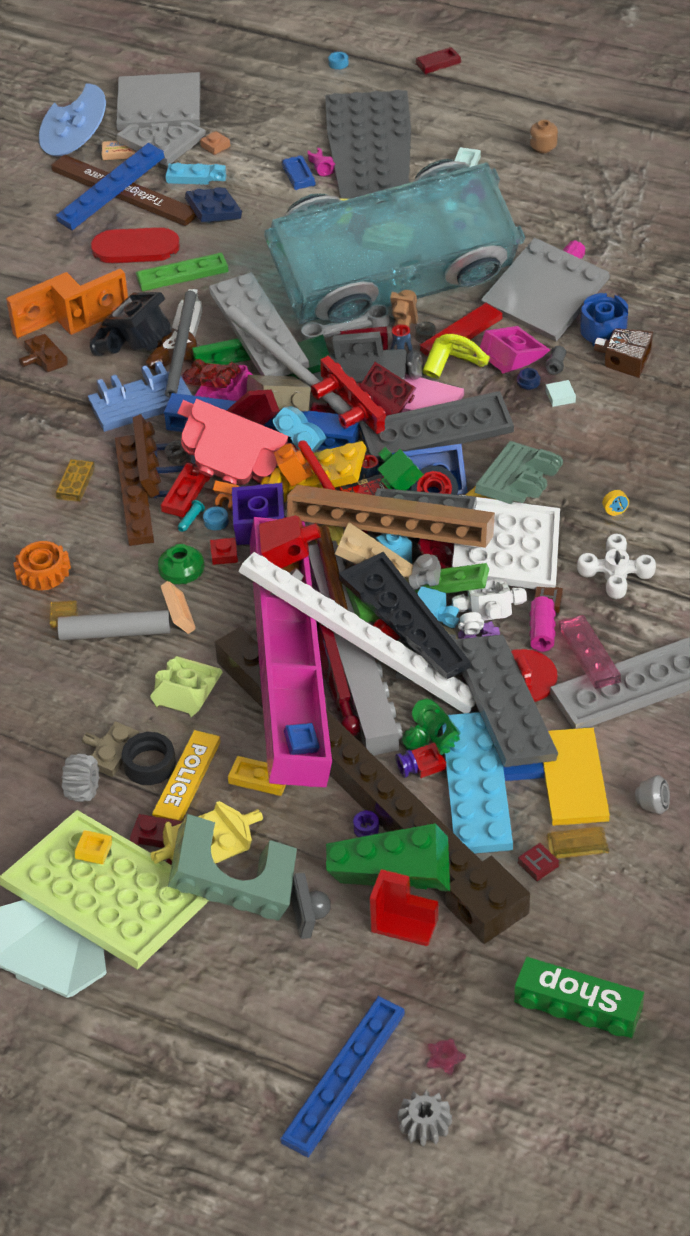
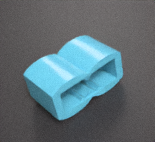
M283 407L272 420L276 429L280 433L291 437L292 442L298 449V443L301 440H305L312 451L315 452L326 440L324 432L317 425L309 423L306 416L295 407Z

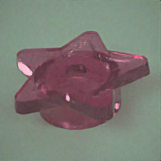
M452 1038L439 1041L436 1044H428V1049L432 1055L427 1063L429 1069L442 1068L448 1075H452L454 1065L466 1059L465 1054L457 1051L454 1039Z

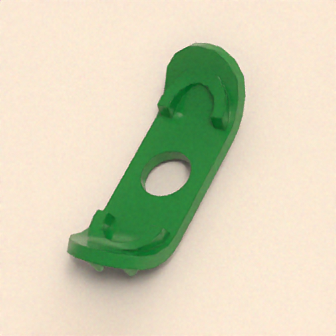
M431 699L419 700L414 705L412 710L413 719L429 733L430 739L438 748L437 752L440 755L450 752L449 747H455L454 742L460 740L459 735L461 734L452 720ZM446 724V730L443 735L437 737L439 728Z

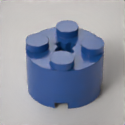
M598 293L585 299L584 305L581 308L580 332L586 340L592 342L593 346H595L597 338L610 340L614 329H627L628 304L623 298L614 295V298L607 297V293Z

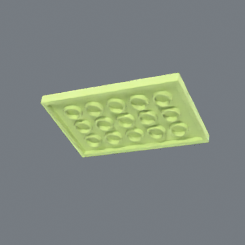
M78 810L0 876L1 886L137 970L209 901L206 898L190 893H182L177 889L168 887L172 865L165 861L155 864L151 859L150 852ZM84 830L112 836V845L103 865L75 859V849Z

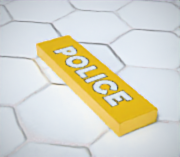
M194 730L152 813L153 816L178 821L183 820L221 743L220 736Z

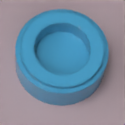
M334 52L328 57L329 66L333 69H344L349 65L348 55L344 52Z
M222 507L207 509L203 514L205 527L213 531L224 529L229 523L228 512Z

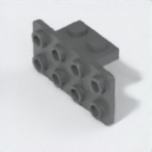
M380 332L333 335L335 354H329L330 358L335 363L338 362L343 371L349 377H353L356 383H362L374 362H377L405 380L406 350H383ZM321 371L313 374L320 381L323 380Z

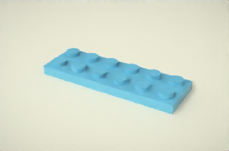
M480 712L448 715L461 733L459 735L460 740L454 742L455 747H449L450 752L445 753L453 833L474 854L513 850L503 764ZM446 724L442 725L443 733L446 730Z

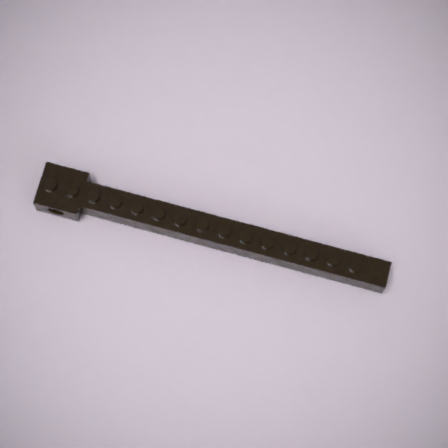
M240 626L215 641L217 663L263 708L258 643ZM326 710L332 756L329 775L365 811L375 813L378 816L379 825L386 832L436 823L448 836L450 891H446V907L483 944H486L528 915L530 910V892L492 855L484 861L477 857Z

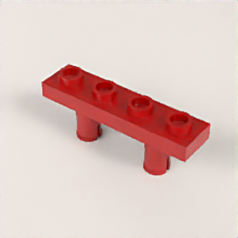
M329 355L320 359L321 377L323 380L311 385V393L314 398L318 400L335 391L351 407L350 410L338 416L339 423L344 429L357 422L364 421L376 434L384 431L386 414L383 408L377 406L371 400L370 395L357 385L353 377H349L343 371L338 362L335 363Z

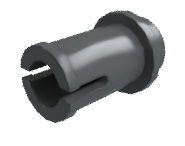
M555 346V349L552 348L550 358L545 363V367L550 374L556 375L563 371V361L566 356L565 348L562 346Z

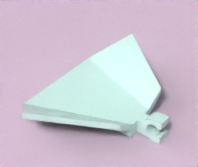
M25 900L0 907V968L15 974L16 979L41 990L43 988L49 989L68 998L76 995L107 974L104 949Z

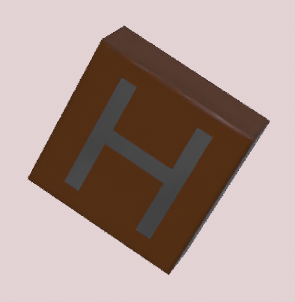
M536 587L535 598L545 596L552 599L554 611L559 613L563 588Z

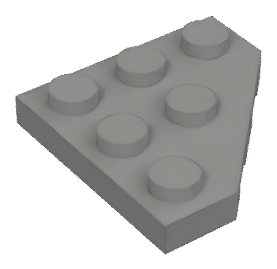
M180 122V126H168V123L151 124V127L139 128L138 124L127 126L117 134V142L135 151L150 143L164 152L165 158L159 163L168 166L204 138L205 130L190 122Z

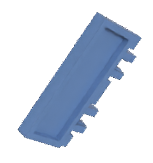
M161 361L155 363V370L158 375L153 376L147 366L141 367L142 375L147 383L146 386L142 379L122 386L117 375L111 376L113 388L107 389L102 379L97 380V386L103 399H100L98 393L88 395V400L104 432L133 423V417L142 414L144 419L164 414L170 399L165 395L169 371L167 373ZM180 376L177 394L192 395Z

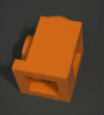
M292 443L283 445L274 452L278 467L292 487L313 476L312 469L300 450L296 451Z

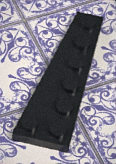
M384 552L339 572L340 582L446 679L470 668V660Z

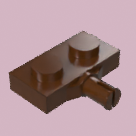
M46 334L24 341L25 349L30 355L19 358V363L22 367L35 363L42 366L48 373L68 365V358Z

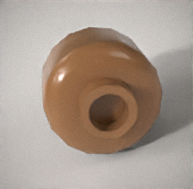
M540 120L533 124L530 129L531 147L539 153H548L554 149L558 140L556 125L548 120Z

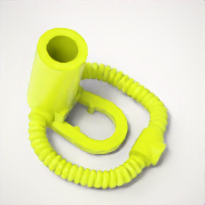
M445 334L435 339L422 372L428 377L439 379L449 354L470 361L480 367L488 364L490 356L486 355L477 344L466 337L456 334Z

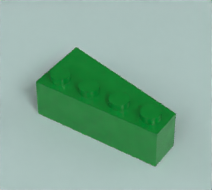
M434 823L327 843L326 871L341 884L374 886L382 869L410 876V887L415 889L427 890V888H437L440 891H450L448 836Z

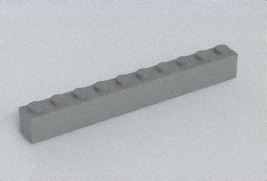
M332 541V542H333L334 551L336 552L337 547H338V546H337V542H336V541ZM318 544L310 545L309 564L314 588L317 592L330 598ZM336 555L339 572L348 569L344 567L346 559ZM343 585L348 611L354 613L346 587ZM334 632L350 693V705L353 714L358 717L361 732L359 734L363 746L373 755L398 751L399 739L403 738L400 722L395 723L394 720L396 718L394 703L388 702L387 699L389 698L387 682L381 681V678H383L381 663L375 662V657Z

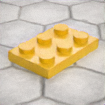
M363 441L332 449H325L314 454L336 488L358 482L367 448ZM313 472V476L293 487L289 485L288 492L290 493L297 485L323 487Z

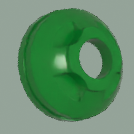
M176 544L168 548L160 555L158 560L160 576L172 584H187L195 581L202 575L205 568L204 559L199 550L185 544ZM178 552H184L187 554L184 558L181 559L173 557V555Z

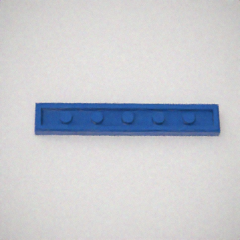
M380 996L376 998L282 1135L281 1144L309 1158L404 1017V1008Z

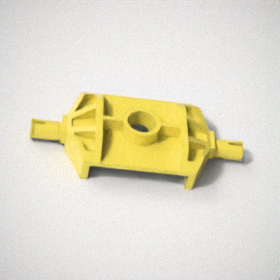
M219 801L216 802L213 811L198 816L215 822L211 845V855L215 864L250 849L252 838L249 825L263 820L262 813H259L260 810L256 809L244 815ZM169 821L165 823L163 831L165 847L151 852V859L155 864L168 858L171 861L173 860L177 833L181 824L172 827Z

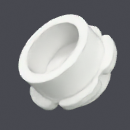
M469 612L460 616L458 628L466 635L478 634L484 627V621L479 613Z

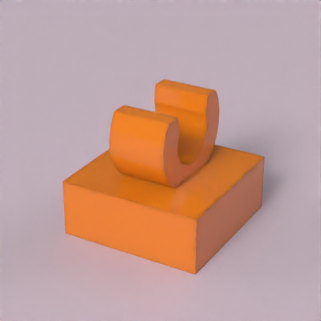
M215 480L213 491L218 495L215 499L216 506L221 507L222 502L228 499V508L233 510L232 488L240 486Z

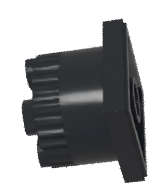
M162 292L132 293L104 320L107 327L119 328L133 351L144 348L146 351H150L158 346V340L172 332L170 322L159 306L165 300Z

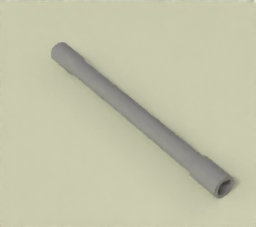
M232 305L227 309L225 316L239 328L246 331L306 385L311 387V385L320 382L316 376L253 323L236 305ZM334 392L321 397L339 415L351 409Z

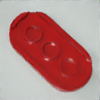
M168 228L115 229L96 235L91 242L93 256L95 258L97 256L100 258V261L105 263L163 261L170 258V255L174 252L176 254L180 249V241L177 233Z

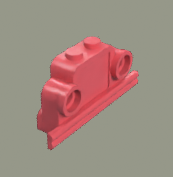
M196 399L194 404L183 400L177 413L188 418L181 438L183 450L195 456V463L200 473L209 477L216 475L223 478L222 481L225 483L245 485L251 480V477L256 482L261 483L264 477H271L272 472L278 467L274 452L283 445L290 444L288 443V436L199 399ZM293 445L296 451L300 450L295 445Z

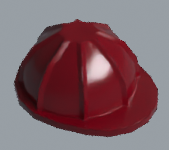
M419 539L418 545L422 555H435L439 560L441 569L452 568L454 543Z

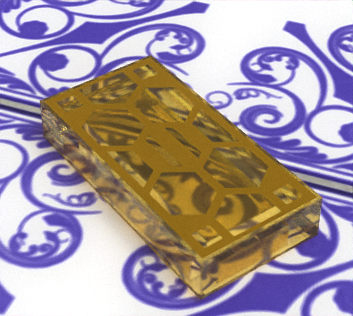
M70 459L56 490L57 499L81 502L95 469L94 462Z

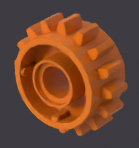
M38 541L27 545L21 549L19 555L15 556L16 562L13 563L16 579L21 580L23 586L26 585L32 590H49L58 586L60 583H63L65 577L69 576L68 569H71L68 552L63 551L61 545L58 546L54 542Z

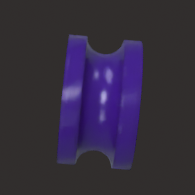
M406 750L404 755H401V753L395 755L398 770L403 778L408 777L409 773H418V765L411 750Z
M361 811L354 816V834L358 838L378 834L379 819L372 811ZM365 823H370L371 826L367 825V828L361 827V824L365 826Z

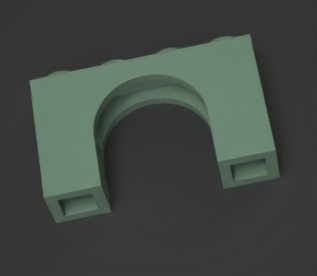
M187 814L178 829L168 887L177 889L182 893H190L206 898L211 902L223 903L237 910L249 911L266 919L279 921L290 903L297 848L269 840L259 857L257 877L251 880L234 879L223 873L216 866L212 858L211 844L215 822Z

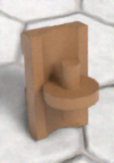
M403 290L398 294L392 292L390 299L395 326L403 324L410 328L411 323L417 324L416 294L412 290Z

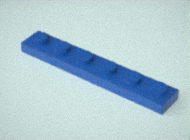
M147 143L56 215L57 221L70 230H74L164 159V152L156 146Z

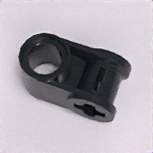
M103 320L101 326L90 340V350L97 357L108 352L116 354L120 351L126 340L118 327H107Z

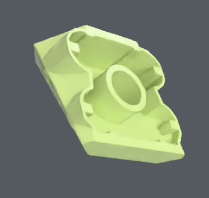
M176 656L167 662L166 670L158 671L155 674V687L150 697L156 707L162 705L189 713L192 717L200 710L223 672L220 668Z

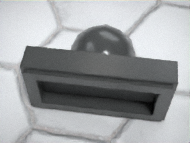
M295 873L290 898L299 937L301 939H309L312 936L316 920L324 918L329 913L331 901L328 895L322 891L309 892L305 873Z

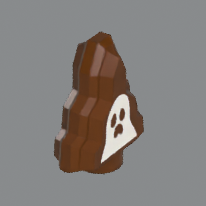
M172 328V332L169 335L162 337V341L158 343L157 349L147 358L145 362L147 367L155 370V363L161 361L164 367L171 364L178 330ZM189 332L184 361L194 360L192 348L197 347V342L191 332Z

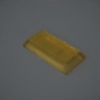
M603 827L558 831L547 834L550 853L556 858L609 853Z

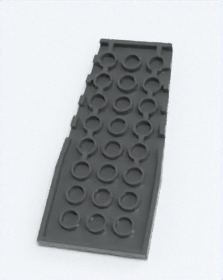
M407 90L367 93L353 92L349 94L333 93L325 95L327 137L332 159L335 163L334 170L340 198L351 199V213L408 210L411 121Z

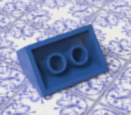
M461 444L404 451L420 470L432 465L442 466L449 470L456 478L458 484L457 495L468 493ZM436 487L427 489L429 493H440V490Z

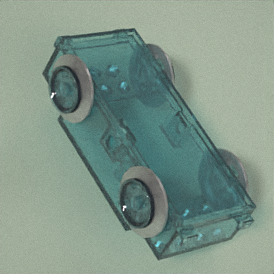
M444 159L424 167L418 172L415 180L408 184L344 201L336 196L317 193L305 196L294 202L284 217L272 220L271 228L264 231V237L298 323L302 324L317 319L330 320L333 323L350 322L367 313L372 305L392 306L390 299L392 292L398 294L403 290H412L416 294L417 299L461 286H478L495 277L502 267L510 266L519 243H524L525 235L521 226L516 227L498 187L500 178L496 169H490L488 162L470 167L465 162Z

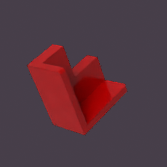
M381 869L370 895L371 932L428 946L439 919L438 901L410 894V876Z

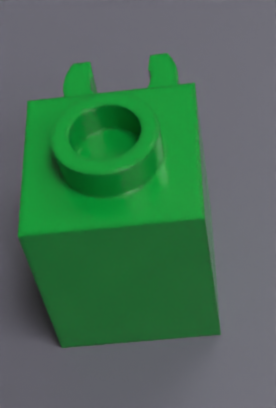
M384 447L378 453L385 461L378 470L384 476L381 481L388 489L395 488L396 490L407 491L424 475L401 449L392 454Z

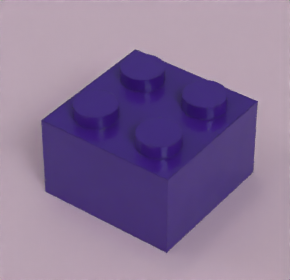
M282 483L232 488L233 526L237 545L250 544L254 517L277 520L286 518Z

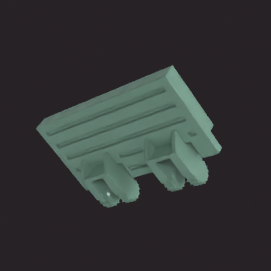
M509 441L477 482L475 493L512 504L513 501L524 503L527 497L536 499L540 497L548 485L547 479L543 477V474L554 476L564 463L561 455H556L553 452L543 449L538 450Z

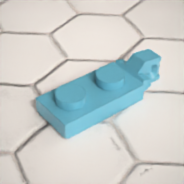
M174 163L168 165L166 173V183L209 185V181L226 180V166L219 164Z

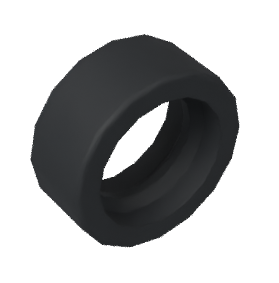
M158 732L139 733L130 738L123 746L121 755L125 774L131 781L137 784H159L168 779L175 769L174 747L165 735ZM145 751H158L165 755L164 759L156 765L147 767L133 763V759Z

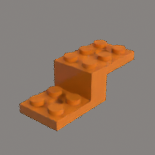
M120 268L81 286L68 272H65L7 297L6 301L13 335L18 339L56 321L72 335L102 322L128 298L125 272ZM107 295L106 300L102 301V298ZM35 306L33 311L31 313H28L30 308Z

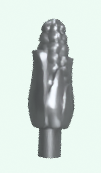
M412 349L406 357V372L415 380L422 377L424 362L421 353Z

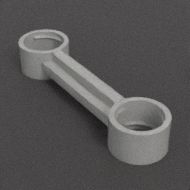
M375 304L366 310V314L359 315L350 320L337 321L327 325L317 322L307 323L301 329L302 341L322 334L324 338H328L333 335H339L340 331L388 326L390 323L389 309L385 305Z

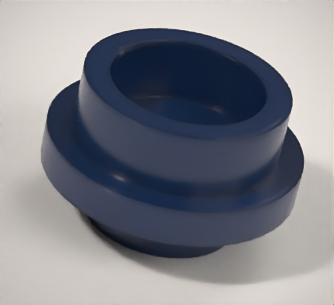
M533 368L522 369L517 376L518 386L526 390L538 387L541 382L538 372Z

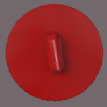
M512 650V655L534 702L549 696L550 688L557 684L558 677L556 666L552 660L534 650Z

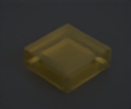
M77 601L51 602L50 626L58 627V617L77 616Z

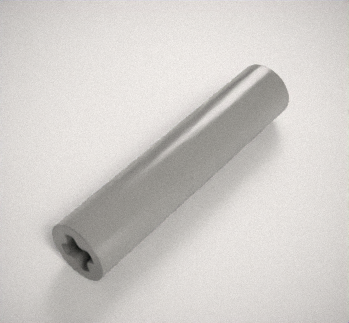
M169 610L58 617L59 640L171 634Z

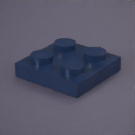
M226 188L196 189L194 191H186L185 200L201 222L241 219L242 210Z

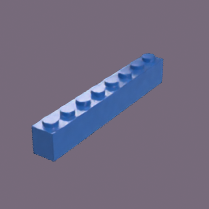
M172 393L164 411L166 430L183 432L188 418L177 414L183 400L194 404L195 400L199 399L223 410H227L236 401ZM301 411L306 416L308 422L317 425L326 436V440L317 450L323 451L344 446L348 443L358 442L360 437L359 422L344 429L339 423V414ZM277 414L263 426L279 432L272 421ZM288 437V443H292L294 445L291 437Z

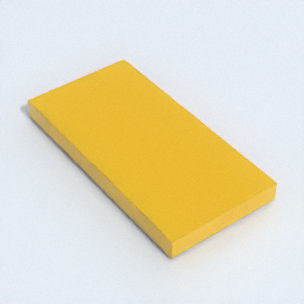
M594 727L548 731L558 751L556 761L543 762L552 826L609 822L610 814Z

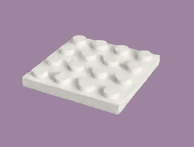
M476 497L477 505L475 510L495 512L493 538L486 548L454 543L452 567L487 563L490 569L487 580H506L508 586L536 589V587L555 588L560 508L517 502L509 504L495 499Z

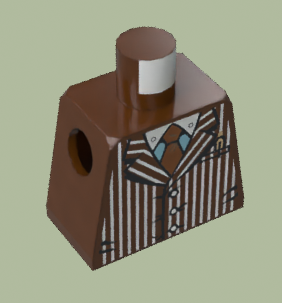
M617 328L614 329L610 340L597 338L594 351L605 353V366L607 368L640 378L652 350L653 332Z

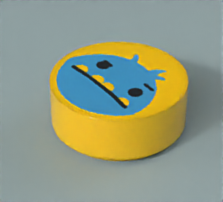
M613 490L605 495L602 505L609 515L615 516L622 514L628 508L629 499L623 491Z

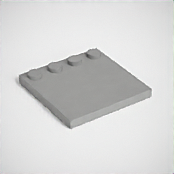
M200 72L119 77L117 131H122L127 126L138 124L139 128L151 127V124L168 123V126H180V122H190L200 126Z
M534 237L481 299L482 305L488 303L502 312V316L556 342L581 313L585 299L597 294L610 276L608 271Z

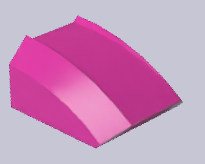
M518 326L486 330L480 345V349L490 356L489 362L501 370L502 374L525 367L550 351L549 348Z

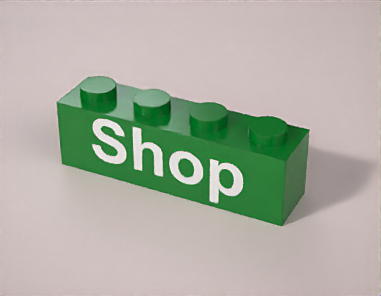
M527 956L516 981L514 1003H518L524 1008L544 1011L556 1018L570 1019L579 1022L585 1027H596L609 1031L615 1036H625L631 1039L638 1024L644 1001L643 991Z

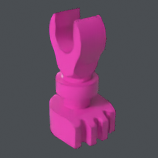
M317 148L316 154L308 150V160L314 163L315 170L320 176H328L334 173L335 163L330 156L324 157L320 148Z

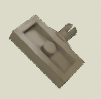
M115 721L107 734L102 738L86 732L82 743L96 748L91 756L96 758L99 772L113 777L123 763L121 755L123 746L130 738L139 734V731Z

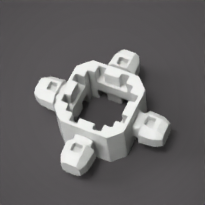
M492 579L487 580L485 588L467 590V596L462 594L453 597L452 606L457 607L459 612H466L468 609L469 612L479 613L481 619L485 621L507 618L512 615L511 603L514 605L523 604L527 601V596L523 588H512L510 590L506 580Z

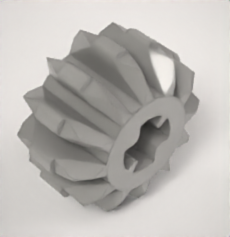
M86 754L70 755L65 760V766L62 768L63 775L61 778L63 783L61 787L64 789V796L68 797L69 800L84 802L90 801L95 797L96 789L99 787L98 780L100 779L96 758Z
M426 1089L423 1096H419L413 1091L411 1100L403 1098L401 1103L402 1109H399L397 1115L400 1131L402 1134H408L410 1143L420 1139V1144L424 1147L426 1140H431L437 1144L439 1136H447L448 1126L452 1124V1115L449 1113L450 1105L448 1101L442 1102L439 1093L431 1097Z

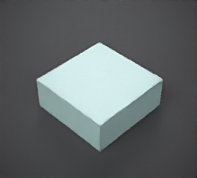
M569 380L546 384L545 392L552 407L576 403V394Z

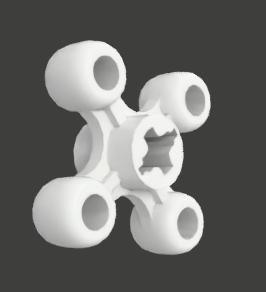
M616 533L607 538L605 559H597L592 553H584L578 558L577 569L578 573L583 577H592L597 572H604L605 579L607 580V595L612 599H620L625 596L627 591V575L629 573H636L641 579H649L655 574L656 562L650 555H641L636 560H629L626 552V538Z

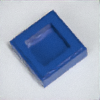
M313 723L285 726L283 732L290 755L318 752L320 746Z

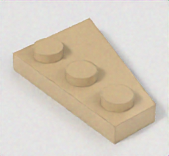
M348 522L335 555L358 564L384 552L408 583L409 575H412L413 565Z

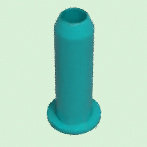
M192 501V507L178 524L179 531H186L198 514L205 510V506L200 501Z

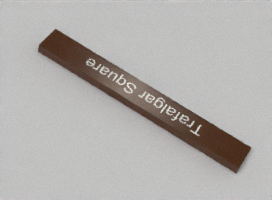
M63 155L51 165L53 172L89 187L94 186L109 174V172L67 155ZM132 183L115 196V198L185 227L197 217L189 205L136 183Z

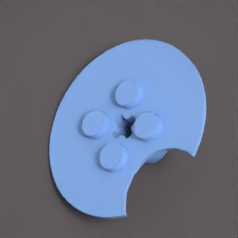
M85 84L82 94L72 104L59 107L54 102L46 113L39 132L40 146L47 154L51 156L69 154L81 147L94 134L105 112L106 99L103 91L94 84Z

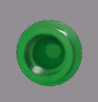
M420 725L410 726L404 732L402 742L407 750L412 751L429 745L430 735Z

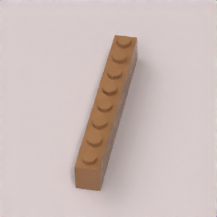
M297 485L287 495V517L296 515L304 522L345 528L349 522L360 530L483 548L487 547L494 535L495 512Z

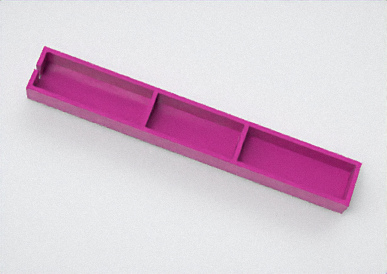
M254 517L249 541L250 554L255 552L262 556L259 524L277 519ZM308 555L306 558L299 560V570L304 575L301 581L312 587ZM253 581L269 784L326 788L332 765L316 620L280 597L270 595L272 592ZM313 723L320 746L318 752L290 755L283 732L285 726Z

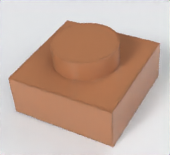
M217 131L210 133L200 140L201 147L213 155L230 147V139Z

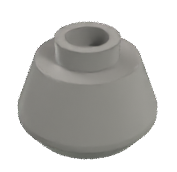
M656 775L642 781L640 787H637L635 791L637 804H640L644 810L656 814L664 813L670 803V790L666 779Z

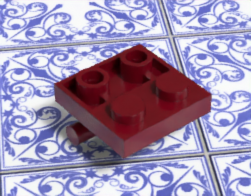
M374 362L359 386L370 395L371 400L377 406L383 408L386 416L401 413L406 404L411 403L415 398L413 393L416 387L377 362Z

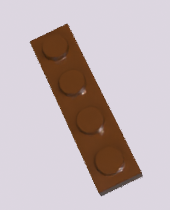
M142 414L133 417L139 480L152 498L160 494L159 483H161L156 468L159 467V462L154 452L157 451V446L153 439L155 430L151 422H146Z

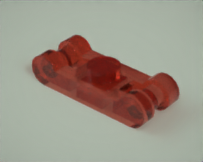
M196 359L191 364L192 368L187 369L182 374V379L190 385L227 388L231 383V379L236 378L241 370L233 362L228 365L205 363L201 359Z

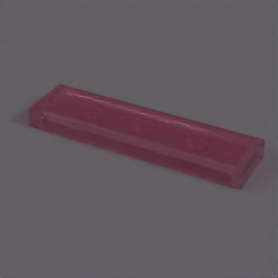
M584 615L558 621L561 633L595 689L621 682V674Z

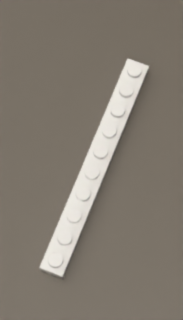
M253 552L242 563L239 569L241 574L464 714L470 713L476 705L467 684H464L455 677L446 679L422 656L381 632L377 627H373L356 614L341 607L334 600L317 592L310 585L290 575L289 572L274 565L265 557Z

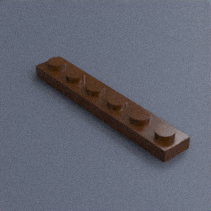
M135 435L115 437L129 546L154 543L148 495L139 480Z

